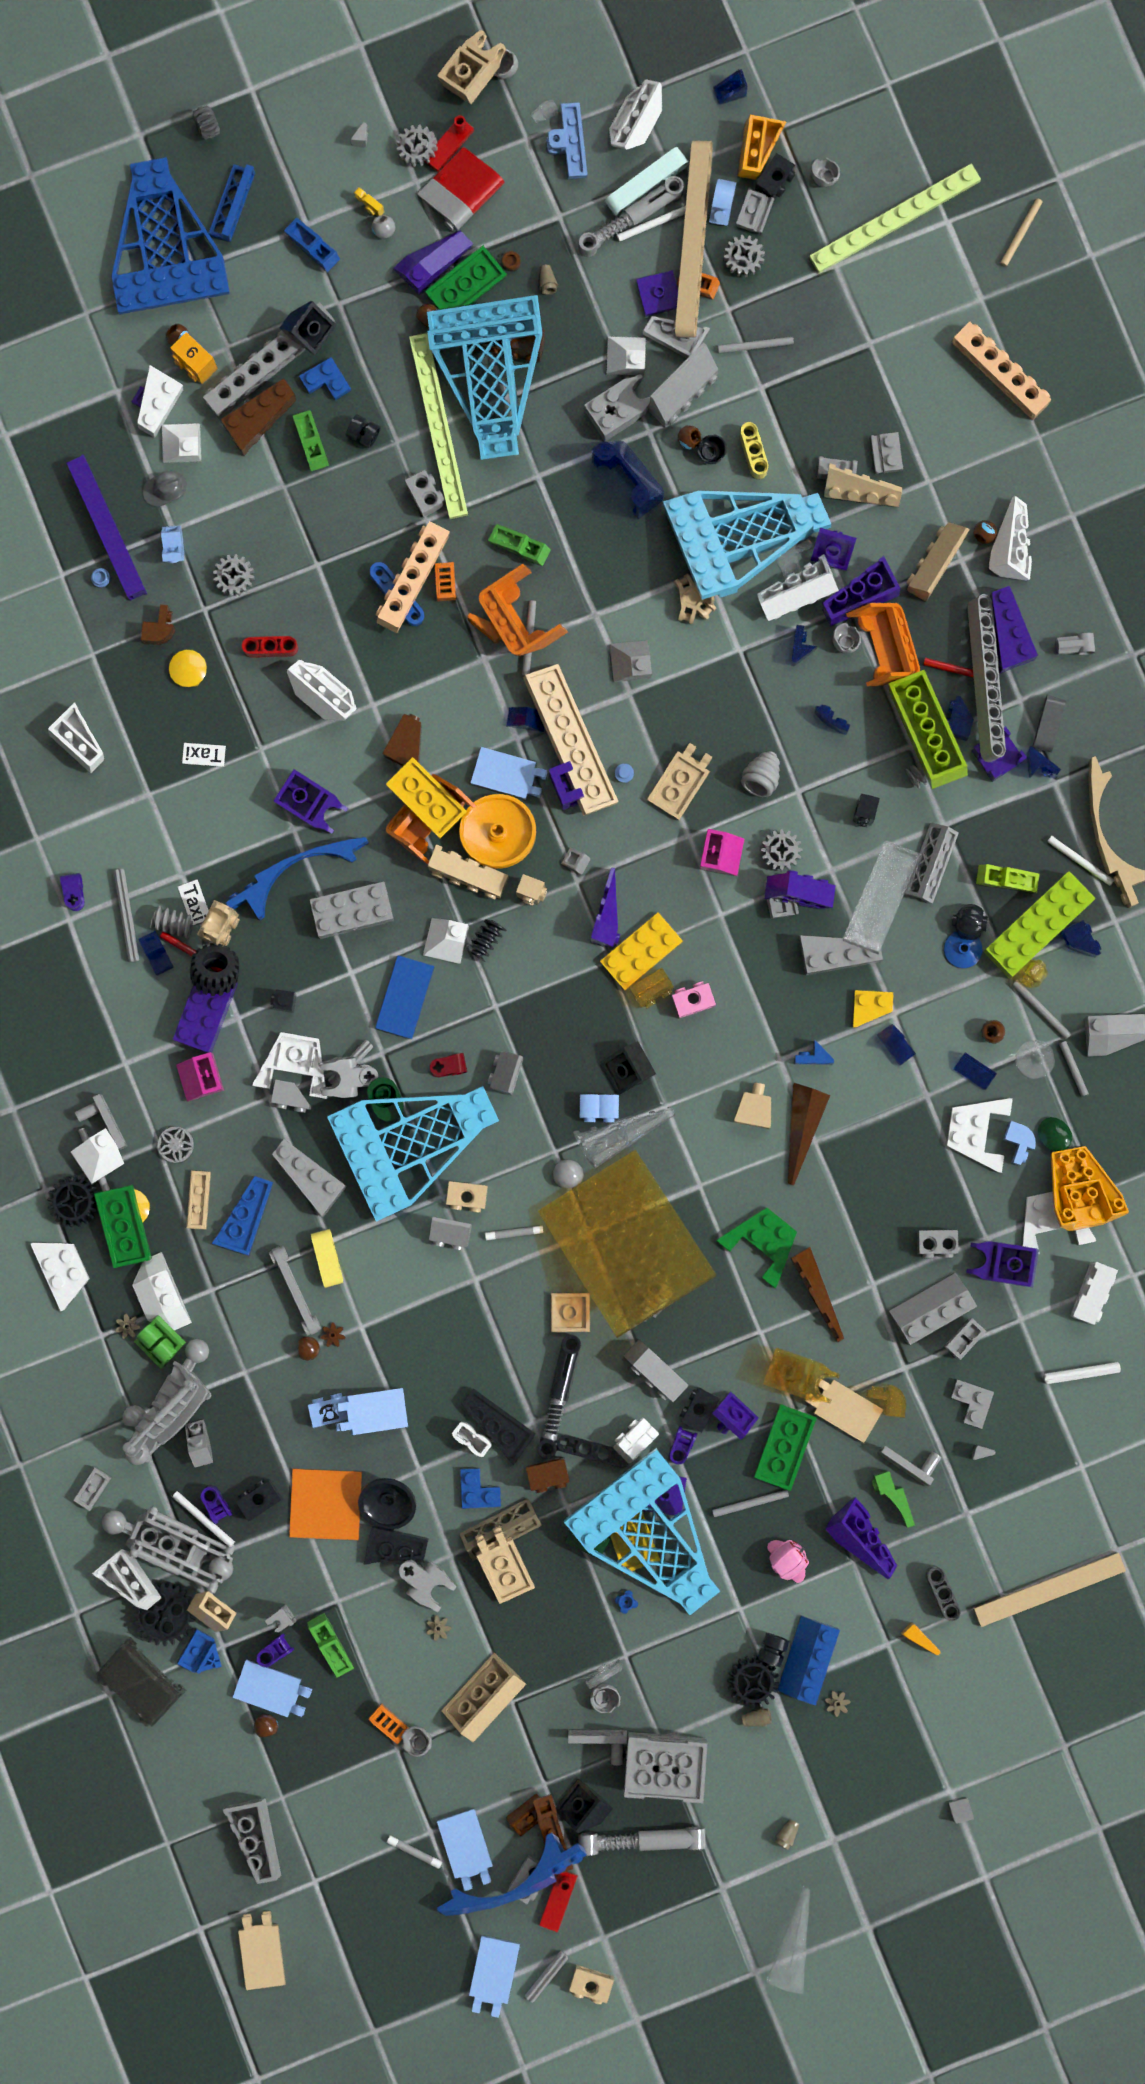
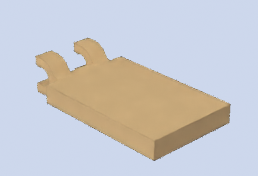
M689 743L683 754L680 752L676 753L647 799L678 820H680L710 773L706 767L712 760V756L705 753L700 762L695 760L691 756L696 750V746Z
M818 1377L815 1385L824 1390L819 1399L808 1394L804 1401L816 1407L813 1413L864 1443L883 1409L835 1380H832L829 1384Z
M497 1526L493 1528L496 1541L487 1545L483 1534L475 1536L480 1549L476 1556L499 1604L534 1589L535 1586L512 1537L506 1539L501 1527Z
M264 1911L261 1915L262 1925L253 1926L251 1913L243 1914L242 1917L244 1929H239V1939L246 1990L286 1984L278 1924L272 1925L271 1911Z

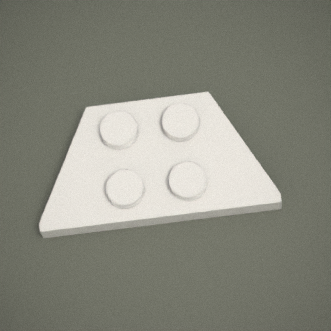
M31 1243V1247L60 1311H64L90 1279L74 1244Z

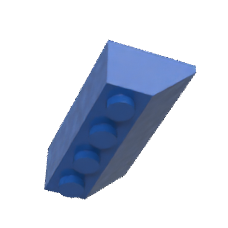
M801 1616L780 1679V1685L777 1688L779 1692L816 1706L840 1632L839 1628Z

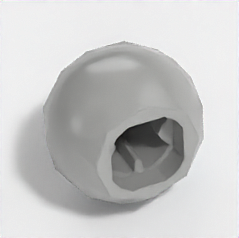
M380 215L374 219L372 231L376 237L387 239L395 231V222L388 215Z
M137 1405L127 1407L122 1415L124 1425L138 1426L146 1412Z

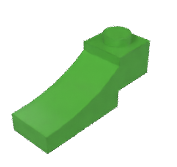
M311 410L293 415L311 471L329 466Z
M496 524L488 539L491 544L506 549L542 567L551 551L546 544Z
M890 1471L873 1475L874 1480L871 1482L874 1491H878L880 1495L885 1494L894 1503L907 1528L915 1526L902 1487L895 1489Z
M325 1613L308 1621V1628L335 1676L338 1678L354 1669Z

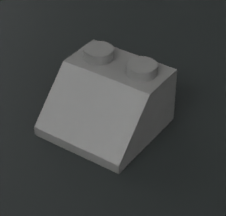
M501 1051L500 1055L496 1054L493 1063L496 1069L494 1074L490 1073L487 1083L490 1084L491 1090L513 1095L522 1066L523 1056Z
M432 1217L429 1240L433 1241V1245L444 1247L446 1243L451 1244L452 1249L463 1251V1247L468 1248L472 1225Z

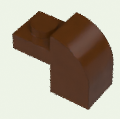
M160 604L158 623L143 621L141 633L143 644L162 645L173 637L176 628L173 624H169V622H172L173 612L170 611L168 605Z

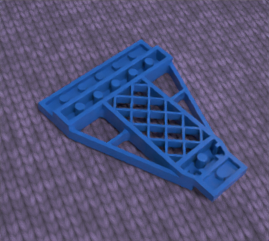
M167 157L130 164L132 182L112 272V282L119 315L230 294L223 255L170 175ZM159 199L157 204H155L151 200ZM165 199L172 203L168 211L160 207ZM179 199L183 201L201 230L189 233L184 231ZM146 203L154 207L149 215L142 211ZM131 208H133L139 241L124 244ZM174 208H176L177 218L171 214ZM157 210L165 214L160 222L153 218ZM140 214L146 217L145 221L142 224ZM168 217L176 221L171 229L163 225ZM150 220L157 224L153 232L145 228ZM178 225L180 229V235L174 232ZM160 228L168 232L163 240L156 236ZM143 231L150 235L146 242L144 241ZM171 235L179 239L174 247L167 243ZM205 236L217 256L190 261L187 239ZM153 238L160 242L156 250L148 246ZM181 244L183 246L184 254L177 250ZM164 245L171 249L166 258L159 254ZM140 248L144 269L142 271L117 275L122 251ZM146 249L153 253L149 260ZM174 253L183 257L178 264L170 261ZM156 256L164 260L158 268L151 264Z

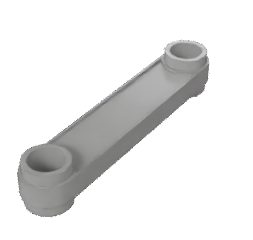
M284 1246L272 1249V1251H269V1255L274 1265H279L304 1319L301 1323L307 1336L319 1332L322 1329L317 1317L312 1316L286 1261L289 1260Z

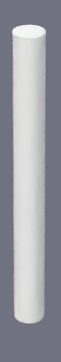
M686 206L617 234V238L620 242L685 214Z
M1053 836L1050 837L1048 840L1049 844L1109 886L1113 883L1114 879Z
M178 1491L172 1496L227 1546L231 1547L235 1543L233 1539Z

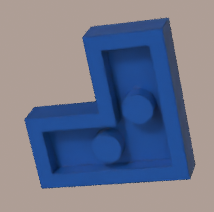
M332 357L299 376L309 394L325 384L335 400L351 391L350 386Z
M480 1468L460 1469L462 1509L501 1507L500 1487L481 1488Z

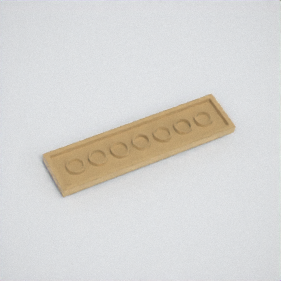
M556 664L525 675L523 679L560 763L563 764L570 761L573 770L565 773L572 791L581 788L584 798L577 800L583 816L617 804L618 799L559 665Z

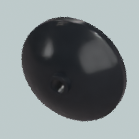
M380 1478L369 1482L363 1487L359 1495L358 1507L363 1518L371 1525L393 1530L407 1525L412 1520L416 1511V1498L411 1489L404 1483L395 1479Z

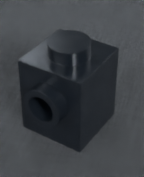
M276 989L275 994L272 993L270 1005H273L274 1010L294 1013L297 994L292 991Z

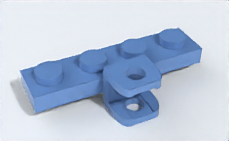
M564 103L560 106L563 129H554L548 132L546 139L547 151L550 154H565L568 179L587 178L580 103Z

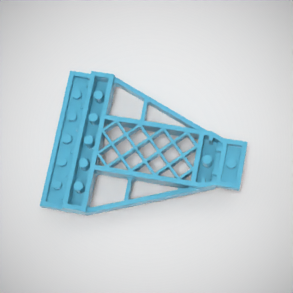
M527 296L427 312L429 348L432 350L473 427V432L479 442L481 460L519 455L517 436L519 435L542 339L538 296ZM535 335L530 364L515 366L512 360L510 341L514 338ZM490 342L486 349L480 345L481 343ZM494 343L502 349L497 357L489 352ZM462 346L466 373L451 375L439 351L441 349ZM476 346L483 351L478 360L471 355ZM503 353L505 358V364H503L499 360ZM486 355L494 360L489 368L481 363ZM496 363L504 368L499 377L491 371ZM478 366L486 370L481 379L474 375V371ZM528 367L519 406L514 371ZM505 373L507 374L508 384L502 380ZM489 374L496 378L491 388L484 383ZM454 378H467L470 409ZM499 382L507 387L501 396L494 391ZM481 384L489 390L484 398L476 393ZM508 392L510 397V403L504 399ZM491 393L499 398L494 406L486 401ZM502 401L509 406L504 415L497 410ZM483 404L491 409L486 418L479 413ZM494 412L501 417L489 419Z
M696 491L663 501L664 510L702 600L716 595L721 598L737 593L740 587L799 541L808 538L813 533L819 532L820 528H831L830 519L818 493L802 498L801 494ZM702 499L729 500L733 512L711 518ZM734 500L766 502L739 509ZM773 512L783 515L780 521L771 517ZM756 517L765 521L762 526L753 523ZM785 517L787 518L789 524L783 522ZM768 522L777 525L775 531L765 528ZM738 523L747 526L744 532L736 529ZM781 527L789 530V533L782 535L778 531ZM720 528L729 531L727 537L718 534ZM750 528L759 531L757 537L748 534ZM732 533L741 536L739 542L730 539ZM762 533L772 536L766 541L760 539ZM745 538L753 541V544L749 546L742 543ZM727 544L736 547L735 550L730 552L724 550ZM779 548L763 562H760L757 554ZM753 556L756 567L741 579L736 580L729 563Z
M483 1086L466 1094L361 1100L327 1116L376 1222L411 1206L483 1128L499 1121ZM437 1100L438 1102L408 1117L403 1116L397 1104L398 1102ZM394 1102L400 1115V1120L385 1128L376 1130L365 1105ZM449 1103L451 1109L443 1107V1105ZM437 1108L434 1118L425 1115L426 1113ZM440 1108L450 1111L447 1122L436 1119ZM452 1114H454L459 1127L449 1123ZM420 1116L417 1126L407 1123ZM423 1116L433 1120L430 1130L419 1127ZM435 1121L446 1124L442 1135L432 1132ZM405 1124L416 1128L412 1138L401 1135ZM402 1125L399 1134L390 1131L391 1129ZM448 1125L458 1129L455 1140L445 1136ZM418 1129L428 1132L425 1143L414 1140ZM460 1131H462L464 1137L458 1139ZM385 1133L381 1142L379 1135ZM387 1133L398 1136L395 1146L384 1143ZM430 1134L441 1137L438 1147L427 1144ZM400 1137L411 1141L407 1151L397 1148ZM443 1138L453 1141L452 1143L444 1147H441ZM413 1142L424 1145L420 1156L410 1153ZM384 1146L393 1149L390 1159ZM426 1146L435 1149V1151L423 1156ZM458 1146L459 1149L431 1176L425 1164L426 1160ZM396 1150L406 1153L403 1164L392 1160ZM408 1155H412L418 1158L414 1161L405 1164ZM392 1163L397 1164L401 1167L394 1169ZM420 1163L423 1165L429 1181L412 1199H408L398 1174Z
M656 1448L564 1520V1523L588 1553L680 1603L689 1615L720 1592L708 1575L681 1479ZM678 1484L685 1508L673 1518L668 1519L657 1506L655 1500L673 1485ZM643 1509L653 1510L652 1520L641 1519ZM656 1512L663 1521H655ZM639 1513L638 1519L633 1518L636 1514ZM685 1514L688 1517L697 1552L693 1551L673 1526ZM627 1522H638L637 1531H626ZM641 1523L651 1524L650 1534L640 1533ZM654 1524L665 1525L664 1535L653 1534ZM668 1527L675 1536L667 1535ZM614 1532H617L631 1549L630 1552L617 1562L594 1550V1547ZM627 1535L636 1536L635 1545ZM639 1536L649 1537L648 1547L638 1546ZM652 1538L663 1539L662 1548L651 1547ZM666 1539L677 1540L675 1550L665 1549ZM680 1542L687 1551L679 1550ZM639 1550L648 1551L647 1560L643 1557ZM651 1551L661 1552L660 1562L650 1561ZM664 1553L675 1554L674 1563L663 1562ZM678 1554L688 1555L687 1565L677 1564ZM632 1556H637L657 1583H653L622 1564ZM651 1565L660 1566L659 1575L655 1572ZM663 1566L673 1567L672 1577L662 1576ZM676 1568H685L675 1576Z

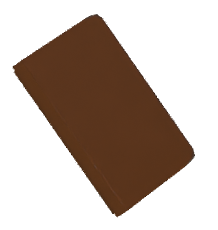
M534 1794L506 1817L510 1826L520 1837L538 1823L532 1801L540 1798L538 1794Z

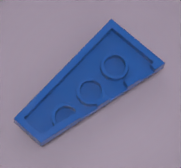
M254 1176L212 1244L250 1255L274 1182Z

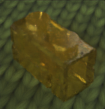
M663 968L629 987L641 1008L645 1006L646 1009L655 1005L657 998L662 997L664 999L671 995V990L674 989Z

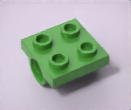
M159 1315L138 1334L137 1339L134 1341L160 1369L165 1367L186 1343Z

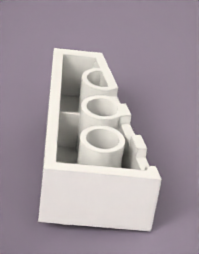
M824 554L818 557L819 561L815 564L808 563L803 566L805 570L795 574L793 572L787 576L783 583L778 581L757 594L768 621L778 619L788 612L796 611L804 605L812 604L818 599L831 596L834 592L839 591Z

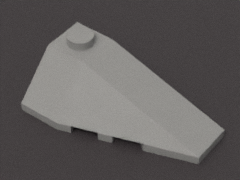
M1145 1014L1088 1016L1084 1018L1087 1057L1106 1056L1145 1040Z

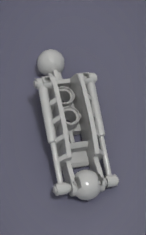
M194 1339L186 1345L185 1355L187 1358L183 1365L174 1361L172 1373L167 1376L155 1400L152 1402L153 1407L147 1414L143 1415L144 1418L135 1427L136 1431L129 1443L123 1445V1451L130 1464L141 1465L151 1462V1455L155 1450L177 1434L195 1414L200 1405L205 1400L211 1398L210 1391L192 1372L196 1363L204 1362L208 1358L209 1347L204 1340Z
M152 1506L148 1511L139 1515L135 1525L127 1522L124 1514L116 1510L107 1512L102 1518V1528L108 1534L116 1535L122 1532L129 1535L125 1545L131 1549L129 1552L130 1557H139L175 1575L179 1574L207 1587L206 1591L215 1594L218 1583L222 1584L233 1573V1558L230 1556L236 1548L234 1544L229 1547L198 1533V1530L158 1512L156 1507ZM170 1526L173 1527V1528H175V1529H177V1530H179V1531L177 1532V1531L171 1529ZM149 1533L155 1535L154 1541L150 1543L144 1540L145 1535ZM183 1533H186V1534L192 1536V1538H190V1537L184 1535ZM197 1537L206 1541L207 1543L202 1544L198 1542ZM165 1541L173 1543V1547L170 1550L162 1548V1544ZM180 1542L190 1545L188 1552L178 1548ZM212 1544L223 1549L224 1554L211 1549L210 1545ZM175 1553L185 1556L184 1561L175 1557ZM207 1553L216 1557L209 1564V1573L200 1570ZM186 1569L190 1572H193V1574L190 1575L184 1572L183 1570ZM200 1575L211 1580V1582H205L196 1576Z

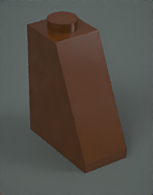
M404 714L383 752L385 758L402 767L412 757L420 763L422 724L419 722L420 718L413 714H409V716Z

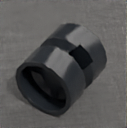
M356 414L348 426L346 436L354 441L359 439L360 444L371 448L379 435L381 426L373 422L367 423L366 418Z
M766 1632L762 1642L764 1647L760 1648L757 1659L770 1665L781 1667L784 1659L782 1653L787 1651L790 1641Z

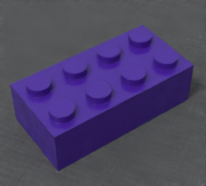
M238 982L234 989H231L229 993L223 992L221 996L219 994L211 996L209 993L205 995L202 990L198 991L196 986H193L173 1040L200 1051L212 1053Z

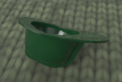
M376 1078L369 1084L367 1089L369 1100L402 1098L396 1084L389 1078ZM394 1102L371 1104L377 1117L383 1121H394L400 1117ZM398 1102L397 1104L403 1113L404 1104L403 1102Z

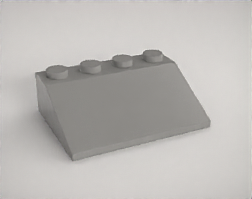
M704 342L650 396L649 413L664 427L668 424H674L679 418L677 415L681 411L685 412L692 405L691 401L695 397L698 399L705 392L704 388L708 384L711 386L718 379V367Z

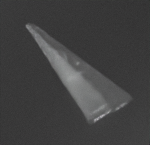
M669 1106L667 1110L658 1113L650 1111L649 1115L638 1117V1115L616 1120L614 1123H609L608 1126L600 1128L593 1126L590 1127L589 1131L580 1133L577 1130L573 1133L585 1158L594 1168H597L675 1116L674 1109Z
M803 1886L767 1979L768 1984L799 1994H803L810 1896V1889Z

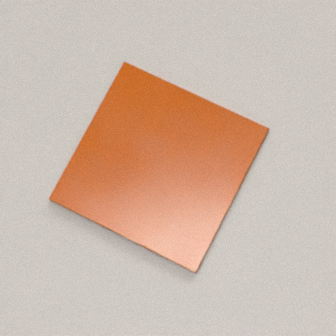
M293 1469L289 1537L359 1540L360 1511L358 1499L361 1492L362 1472Z

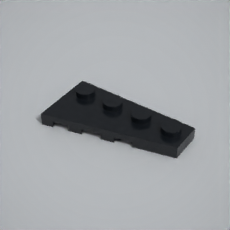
M474 1388L462 1403L470 1415L493 1440L512 1465H514L536 1433Z

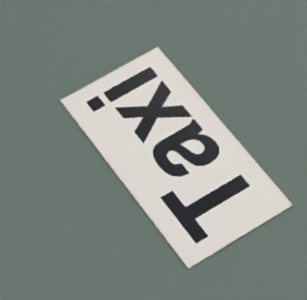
M184 743L182 763L224 766L226 746Z
M198 880L178 886L187 914L191 915L193 925L203 922L209 910Z

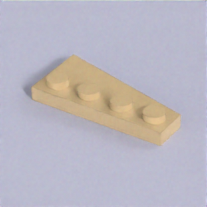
M829 463L824 497L899 507L902 487L881 480L874 481L870 479V476L864 474L859 476L853 474L852 470L846 468L842 470L836 468V465Z

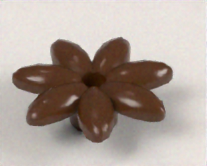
M334 1322L331 1323L330 1329L323 1327L324 1332L327 1334L320 1337L323 1340L328 1339L327 1347L332 1343L339 1347L338 1339L343 1340L346 1338L340 1334L343 1327L336 1329Z

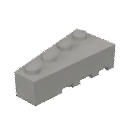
M801 935L799 937L806 975L873 964L883 960L880 941Z
M283 1139L272 1154L322 1217L325 1216L347 1187L285 1139Z
M266 1798L225 1807L223 1812L228 1817L230 1827L235 1832L239 1841L238 1844L247 1858L246 1861L257 1884L275 1881L281 1877Z

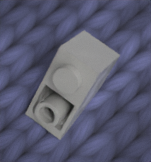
M275 1080L271 1103L276 1104L275 1108L287 1109V1106L295 1107L294 1111L305 1113L306 1110H311V1105L295 1083Z
M204 1420L185 1424L188 1453L194 1468L213 1463L212 1449Z

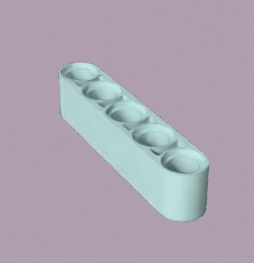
M675 147L609 195L605 203L614 215L619 217L626 208L663 185L669 177L675 176L685 169L689 161L679 148Z

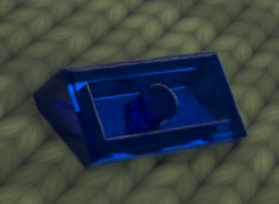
M966 1052L963 1053L953 1068L984 1090L987 1089L997 1075L996 1072Z

